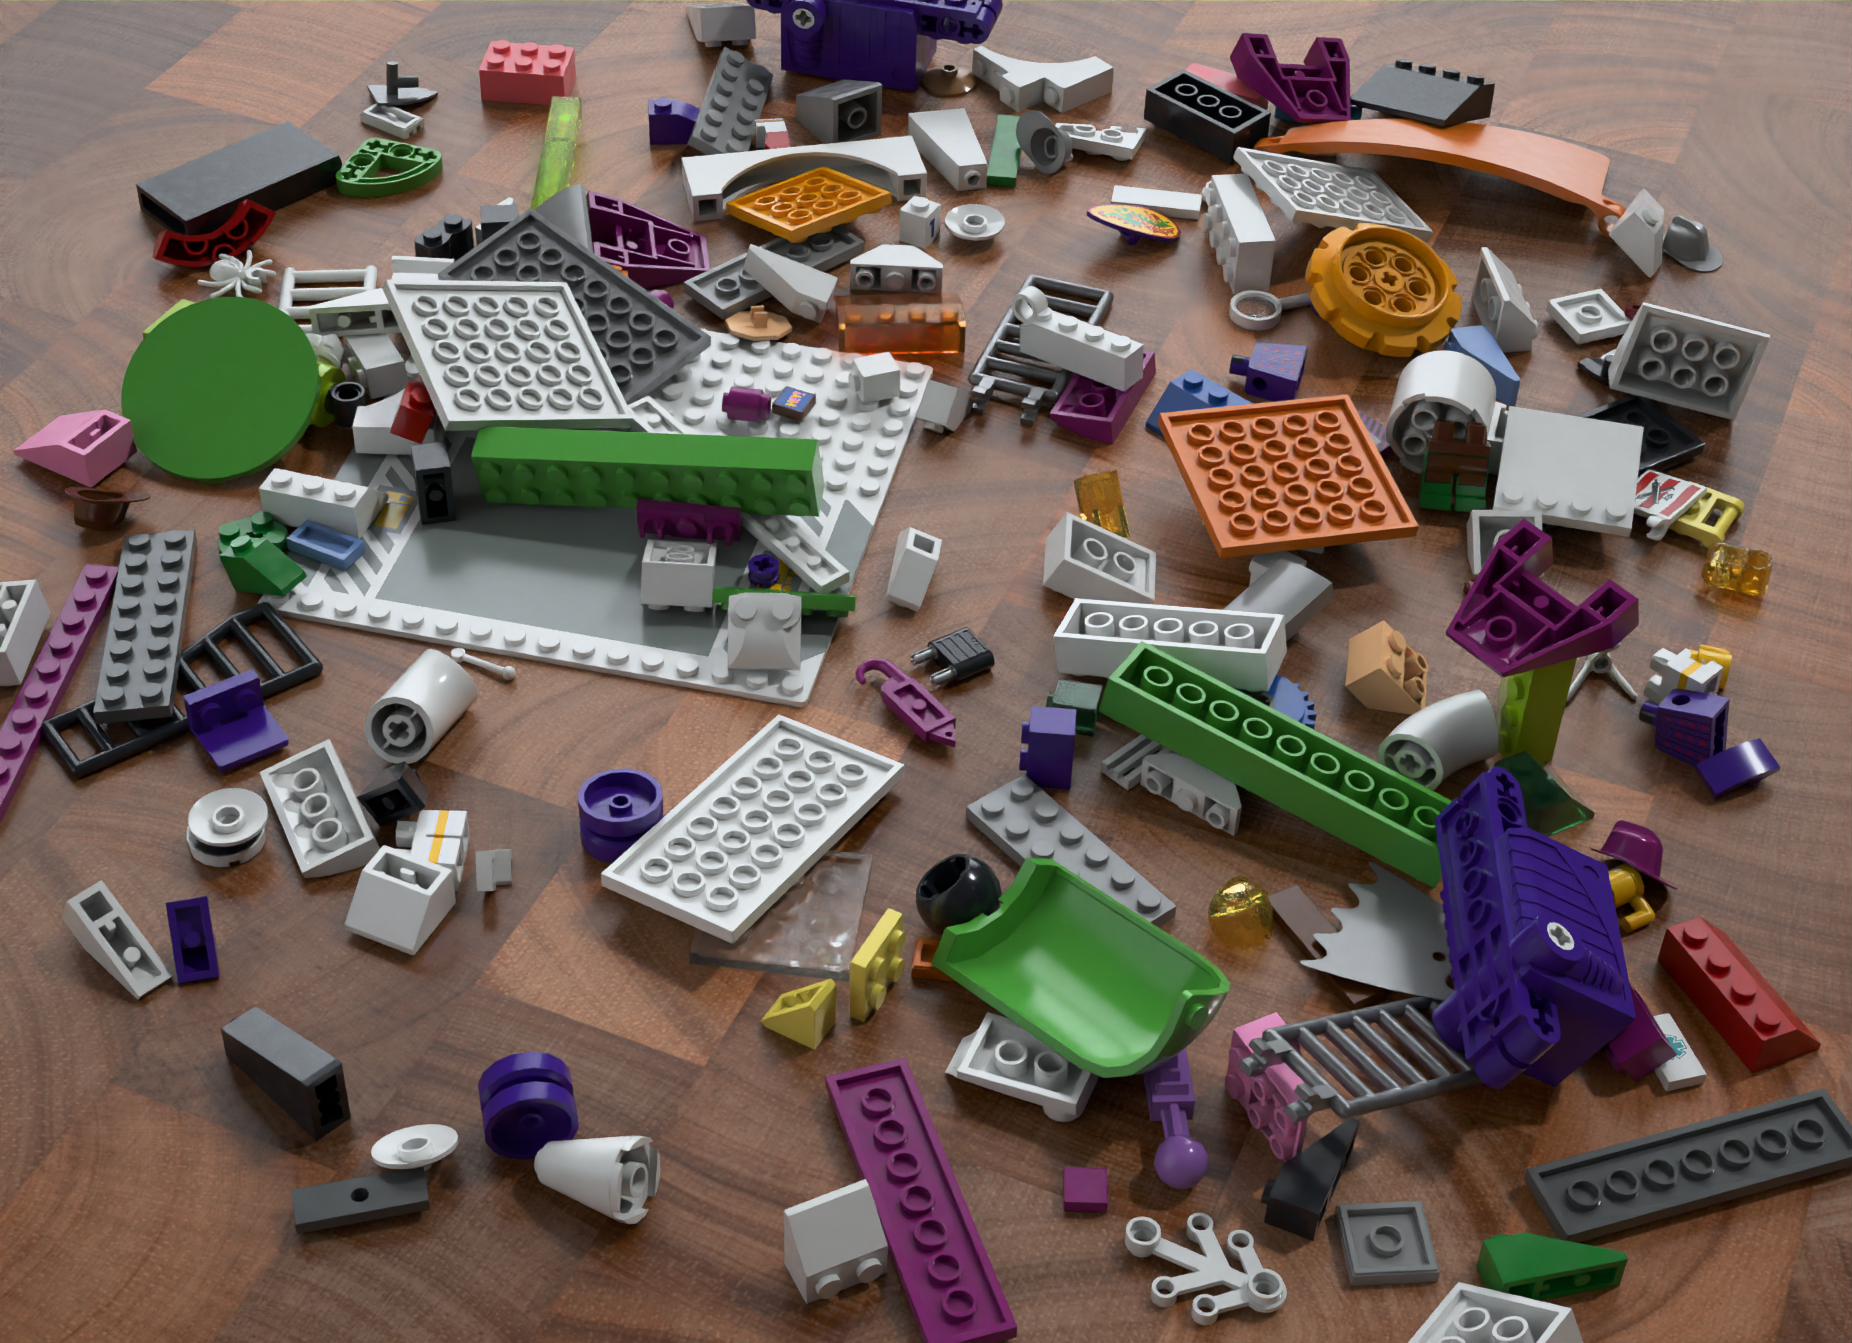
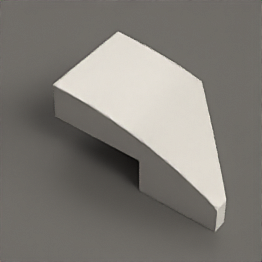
M512 849L476 852L477 892L494 891L498 885H512Z

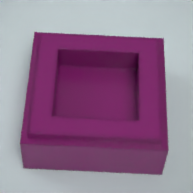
M1064 1167V1211L1107 1213V1168Z

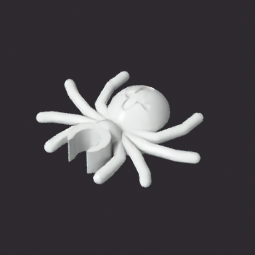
M251 250L246 251L247 260L245 266L233 256L219 254V258L222 260L216 261L209 270L212 279L218 282L198 280L197 284L206 287H219L221 289L210 294L211 299L235 291L236 297H243L241 295L242 287L247 291L261 294V281L267 283V275L274 277L276 272L262 268L266 265H271L273 263L271 259L251 266L253 258Z

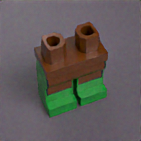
M1436 419L1432 435H1427L1417 498L1419 507L1450 510L1452 505L1454 511L1471 512L1472 510H1485L1487 475L1491 446L1487 441V427L1485 423L1467 422L1465 439L1453 438L1454 421ZM1453 475H1455V478H1454V486H1453V494H1452V496H1451L1452 484H1453Z

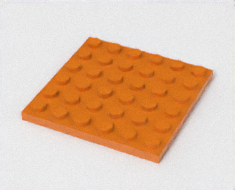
M1348 394L1159 414L1158 425L1220 558L1415 537L1417 535L1419 525Z

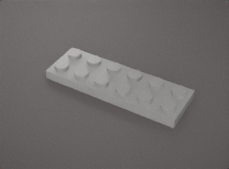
M724 47L714 69L688 145L706 155L749 151L754 136L755 120L760 118L774 74L769 72L764 66L756 65L747 60L739 52L731 51Z
M840 225L832 227L831 231L815 233L800 243H791L785 238L778 237L759 247L824 272L863 253L865 242ZM747 252L684 282V293L723 320L773 296L743 269Z
M1026 775L1016 778L966 806V818L1018 865L1022 866L1026 857L1052 859L1157 927L1175 917L1177 906Z

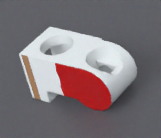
M784 119L755 120V147L764 148V150L790 147V139Z

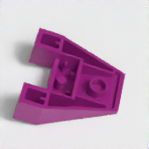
M1241 34L1230 55V60L1238 79L1297 122L1329 123L1351 120L1350 58L1341 38L1316 37L1303 60L1305 65L1278 63L1267 34Z
M588 190L586 199L593 253L608 264L620 266L622 270L628 271V278L642 288L649 289L687 281L710 270L705 236L617 197Z
M1523 518L1497 541L1447 628L1446 636L1504 678L1613 649L1639 625V599L1609 578L1577 607L1538 579L1539 576L1553 565L1552 538Z

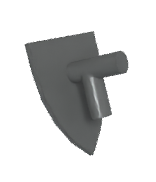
M395 61L386 62V85H367L378 106L418 103L438 95L436 91L419 88L418 76H398V62Z

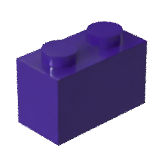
M1031 706L1030 721H1022L1021 744H1028V749L1021 748L1019 771H1026V776L1038 787L1071 788L1076 709Z

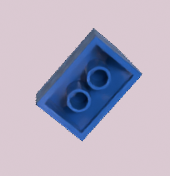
M1190 369L1169 383L1147 419L1146 427L1164 437L1158 425L1160 413L1252 403L1203 376L1201 373Z

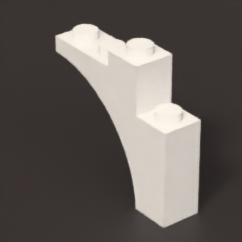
M983 46L973 49L972 73L1000 91V101L1017 112L1045 102L1060 113H1064L1112 92L1114 67L1096 56L1074 62L1037 63L1009 58L988 50Z

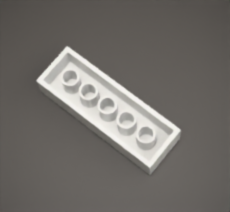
M1077 598L1053 636L1058 673L1109 678L1139 643L1143 641L1232 688L1246 689L1250 692L1269 691L1287 653L1284 615Z

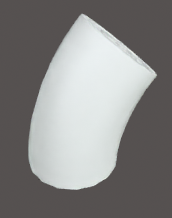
M425 650L369 710L365 718L364 728L368 744L378 756L388 762L396 764L404 761L407 764L417 762L434 747L478 698L479 690L476 683L449 656L437 650Z
M1479 689L1451 696L1419 710L1400 723L1379 745L1377 753L1379 764L1434 791L1443 780L1454 772L1470 764L1495 757L1499 741L1498 728L1492 706L1486 695Z

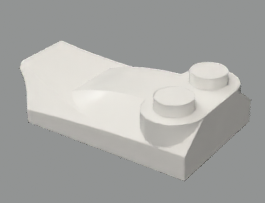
M989 1012L984 1017L979 1029L962 1038L945 1073L953 1075L958 1079L1043 1106L1044 1113L1049 1118L1060 1122L1073 1121L1082 1114L1099 1077L1077 1067L1009 1018Z

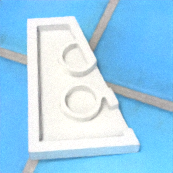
M1056 123L1055 125L1058 128L1064 129L1070 135L1072 149L1084 150L1089 155H1110L1120 161L1133 159L1145 140L1147 128H1136V133L1121 132V127L1110 126V129L1096 131V128L1092 125Z

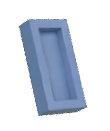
M308 519L286 538L289 550L346 571L366 552L363 540Z

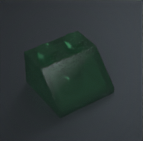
M1527 751L1495 762L1494 767L1504 768L1518 781L1522 791L1528 828L1545 836H1550L1594 818L1595 812L1555 771Z

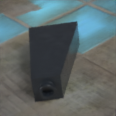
M256 1006L243 1015L234 1018L221 1028L226 1056L313 1139L318 1141L351 1118L343 1067L337 1058Z

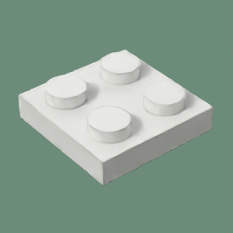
M1602 289L1551 299L1547 302L1546 311L1577 344L1625 334L1632 322Z

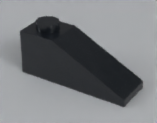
M1351 1117L1284 1163L1276 1180L1268 1179L1261 1197V1203L1267 1205L1264 1223L1314 1241L1354 1149L1360 1120Z

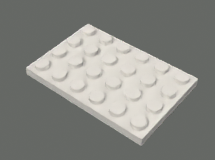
M1237 147L1233 156L1234 160L1241 166V171L1249 175L1256 182L1255 186L1264 191L1270 197V202L1279 207L1285 213V218L1294 224L1305 222L1319 228L1330 226L1336 229L1344 226L1349 230H1354L1359 223L1379 224L1403 230L1425 242H1429L1434 233L1372 170Z

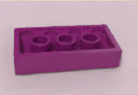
M1144 350L1143 378L1125 392L1075 373L1050 412V419L1081 436L1113 444L1156 374L1155 352Z

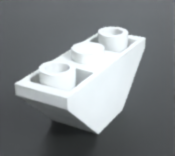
M882 244L850 260V289L942 294L943 264L915 246Z
M911 527L900 532L886 600L918 612L938 562L941 539Z
M1178 753L1154 754L1143 758L1140 785L1147 788L1151 793L1158 794L1177 804L1182 810L1189 811L1208 821L1215 828L1222 829L1233 836L1238 832L1242 806L1235 783Z

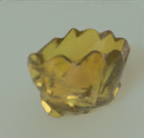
M1244 875L1233 877L1215 893L1208 905L1210 927L1214 935L1228 948L1239 946L1243 950H1247L1250 946H1262L1264 938L1270 939L1274 926L1272 904L1268 898L1269 893L1261 887L1260 883L1249 880Z

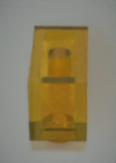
M1117 470L1085 475L1074 480L1081 517L1123 538L1130 537Z

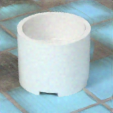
M1454 351L1428 352L1416 357L1407 364L1399 377L1386 426L1387 443H1390L1394 452L1400 457V463L1415 473L1421 474L1427 435H1432L1436 419L1454 421L1453 438L1465 439L1467 422L1485 423L1488 438L1496 402V386L1491 374L1474 358Z

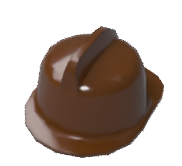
M85 487L65 489V493L73 497L75 524L99 531H108L121 524L131 502L150 499V494L142 492L103 491Z

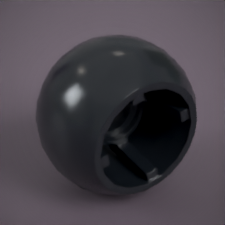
M954 854L939 861L922 877L916 889V906L925 925L934 933L942 936L946 927L968 923L982 913L990 916L1001 907L998 899L1002 896V890L997 876L988 864L972 855Z

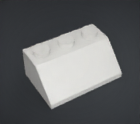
M1481 247L1471 298L1481 323L1487 326L1503 352L1531 351L1533 339L1537 338L1538 323L1531 316L1530 305L1528 302H1525L1522 295V287L1520 284H1517L1512 271L1487 247Z
M276 468L273 469L259 487L263 511L270 513L272 519L281 522L283 525L298 528L308 519L358 539L363 536L388 501V494L369 487Z

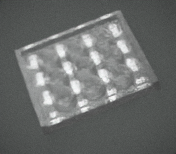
M828 850L733 944L696 928L689 952L690 963L849 982L850 962L855 954L872 870V855Z

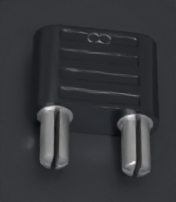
M963 627L928 642L927 648L910 655V660L915 666L933 659L942 669L930 675V682L933 686H938L950 680L959 682L995 665V659L990 649L968 627Z

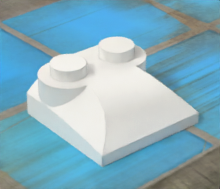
M749 592L729 596L728 670L800 671L801 597L787 593Z

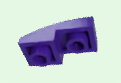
M1758 738L1726 749L1697 763L1695 770L1716 800L1744 784L1747 788L1780 771L1781 767L1762 740Z

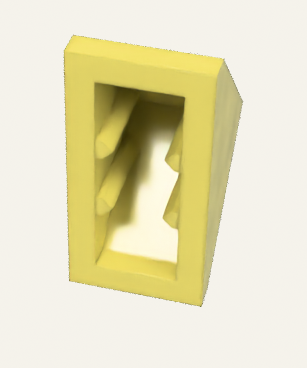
M828 979L782 994L760 1020L766 1028L815 1050L836 1023L835 982L832 979Z

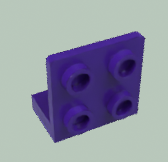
M253 669L183 696L189 728L220 772L289 745L287 735L264 705L260 679Z

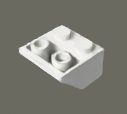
M383 845L361 872L344 924L345 930L414 956L456 903L452 870Z

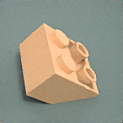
M1383 620L1349 639L1345 687L1367 709L1413 715L1425 708L1427 661L1422 654L1416 653L1406 643L1399 631H1394Z

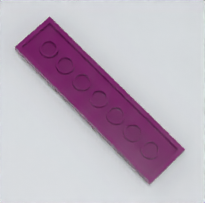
M906 1057L825 1076L826 1090L861 1180L866 1179L869 1184L887 1241L888 1251L924 1343H997L1016 1338L1017 1324Z

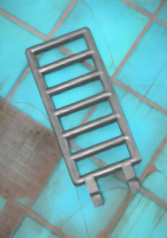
M1033 274L1026 277L1017 292L1018 294L1026 287L1033 286L1098 301L1097 305L1094 306L1045 295L1050 309L1090 317L1088 322L1085 323L1093 326H1100L1114 299V294L1107 290ZM1010 304L969 374L968 381L972 385H976L972 390V396L975 397V400L971 406V412L984 415L994 390L1025 397L1021 408H1024L1020 424L1033 426L1043 402L1057 403L1074 372L1064 368L1057 372L995 358L996 353L1000 352L1049 363L1020 352V344L1004 341L1006 336L1020 338V325L1014 324L1017 318ZM987 369L1053 383L1051 389L985 375Z
M1422 996L1268 1028L1262 1033V1038L1251 1040L1248 1046L1254 1053L1248 1058L1241 1059L1238 1064L1251 1077L1260 1074L1269 1066L1285 1063L1305 1082L1298 1084L1294 1090L1300 1098L1292 1104H1287L1283 1111L1294 1123L1307 1119L1314 1112L1330 1108L1339 1117L1347 1119L1485 1084L1476 1074L1473 1064L1466 1061L1465 1054L1449 1047L1440 1038L1434 1025L1421 1014L1422 1012H1427L1432 1017L1433 1011L1441 1003L1437 999ZM1395 1018H1403L1460 1073L1453 1074ZM1376 1023L1434 1079L1427 1080L1369 1024ZM1350 1028L1408 1085L1401 1087L1343 1030ZM1323 1034L1382 1092L1374 1094L1316 1036ZM1296 1040L1354 1099L1346 1100L1288 1042Z

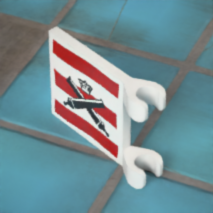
M1650 469L1643 473L1637 479L1634 514L1648 518L1646 525L1652 528L1647 533V538L1660 541L1669 526L1707 493V487Z

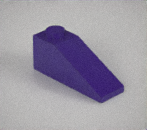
M666 97L648 99L650 145L688 144L700 108L678 99Z

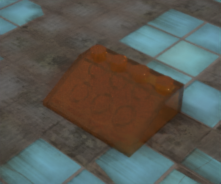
M957 293L834 296L839 352L858 353L860 355H874L884 352H890V354L965 353L966 318L963 302Z

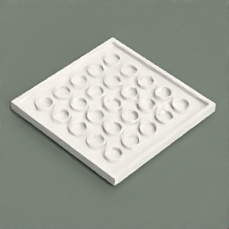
M386 279L383 292L445 431L479 430L486 426L542 429L630 428L634 418L567 282Z

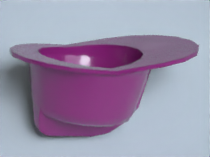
M1619 820L1615 823L1602 849L1598 851L1591 848L1592 851L1622 860L1659 882L1677 890L1676 886L1660 877L1663 847L1657 835L1646 827Z

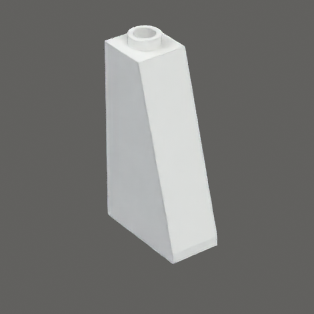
M965 108L908 113V136L913 137L917 150L957 191L986 188L987 161Z

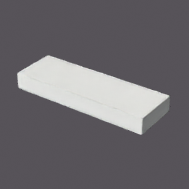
M1114 185L1111 204L1142 206L1153 209L1167 217L1199 220L1202 195Z

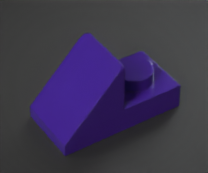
M208 896L166 902L178 983L219 977L216 937L213 933Z

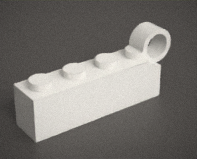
M1026 287L1012 298V311L1016 318L1023 322L1020 325V352L1124 392L1143 378L1144 344L1133 341L1126 336L1106 331L1100 326L1090 325L1073 316H1067L1051 310L1048 307L1045 295L1036 287Z

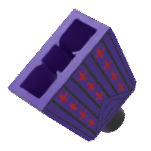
M1258 342L1254 346L1251 358L1232 355L1229 373L1246 376L1245 392L1249 395L1273 402L1295 400L1304 373L1307 346Z
M1677 688L1673 689L1660 704L1648 700L1645 701L1640 710L1639 720L1656 726L1655 746L1659 750L1696 767L1697 763L1726 750L1730 699Z

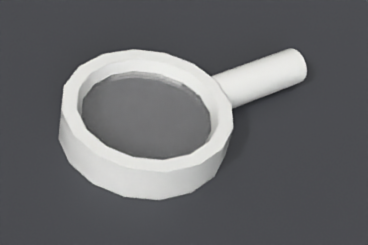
M1243 291L1231 299L1229 316L1236 325L1242 328L1256 331L1268 330L1280 322L1283 310L1310 305V293L1307 292L1278 299L1264 291Z

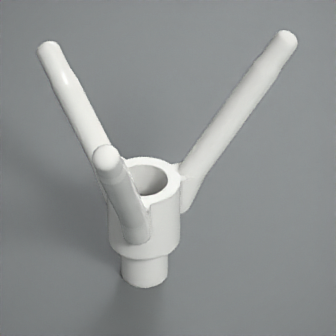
M1620 642L1613 649L1587 655L1588 659L1569 688L1566 702L1571 700L1591 671L1596 673L1608 672L1631 699L1637 698V693L1615 668L1609 652L1621 646Z

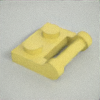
M1707 487V493L1675 520L1668 529L1702 541L1703 545L1709 550H1718L1725 541V533L1732 522L1740 518L1745 510V506L1738 498ZM1716 508L1723 512L1714 527L1706 525L1705 522Z

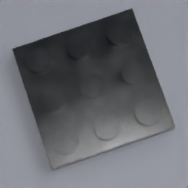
M1632 394L1578 415V417L1644 427L1638 478L1648 469L1659 472L1698 456L1704 450L1705 443L1645 397Z

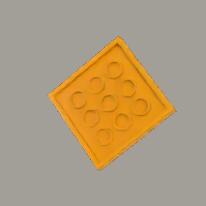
M822 166L726 202V207L729 215L743 222H748L757 228L773 233V235L785 238L791 243H800L815 233L831 231L833 226L841 223H852L857 220V217L864 214L878 213L882 207L892 204V198L889 191Z

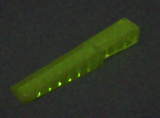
M552 96L531 203V209L533 210L548 198L569 186L575 162V146L582 121L581 98Z

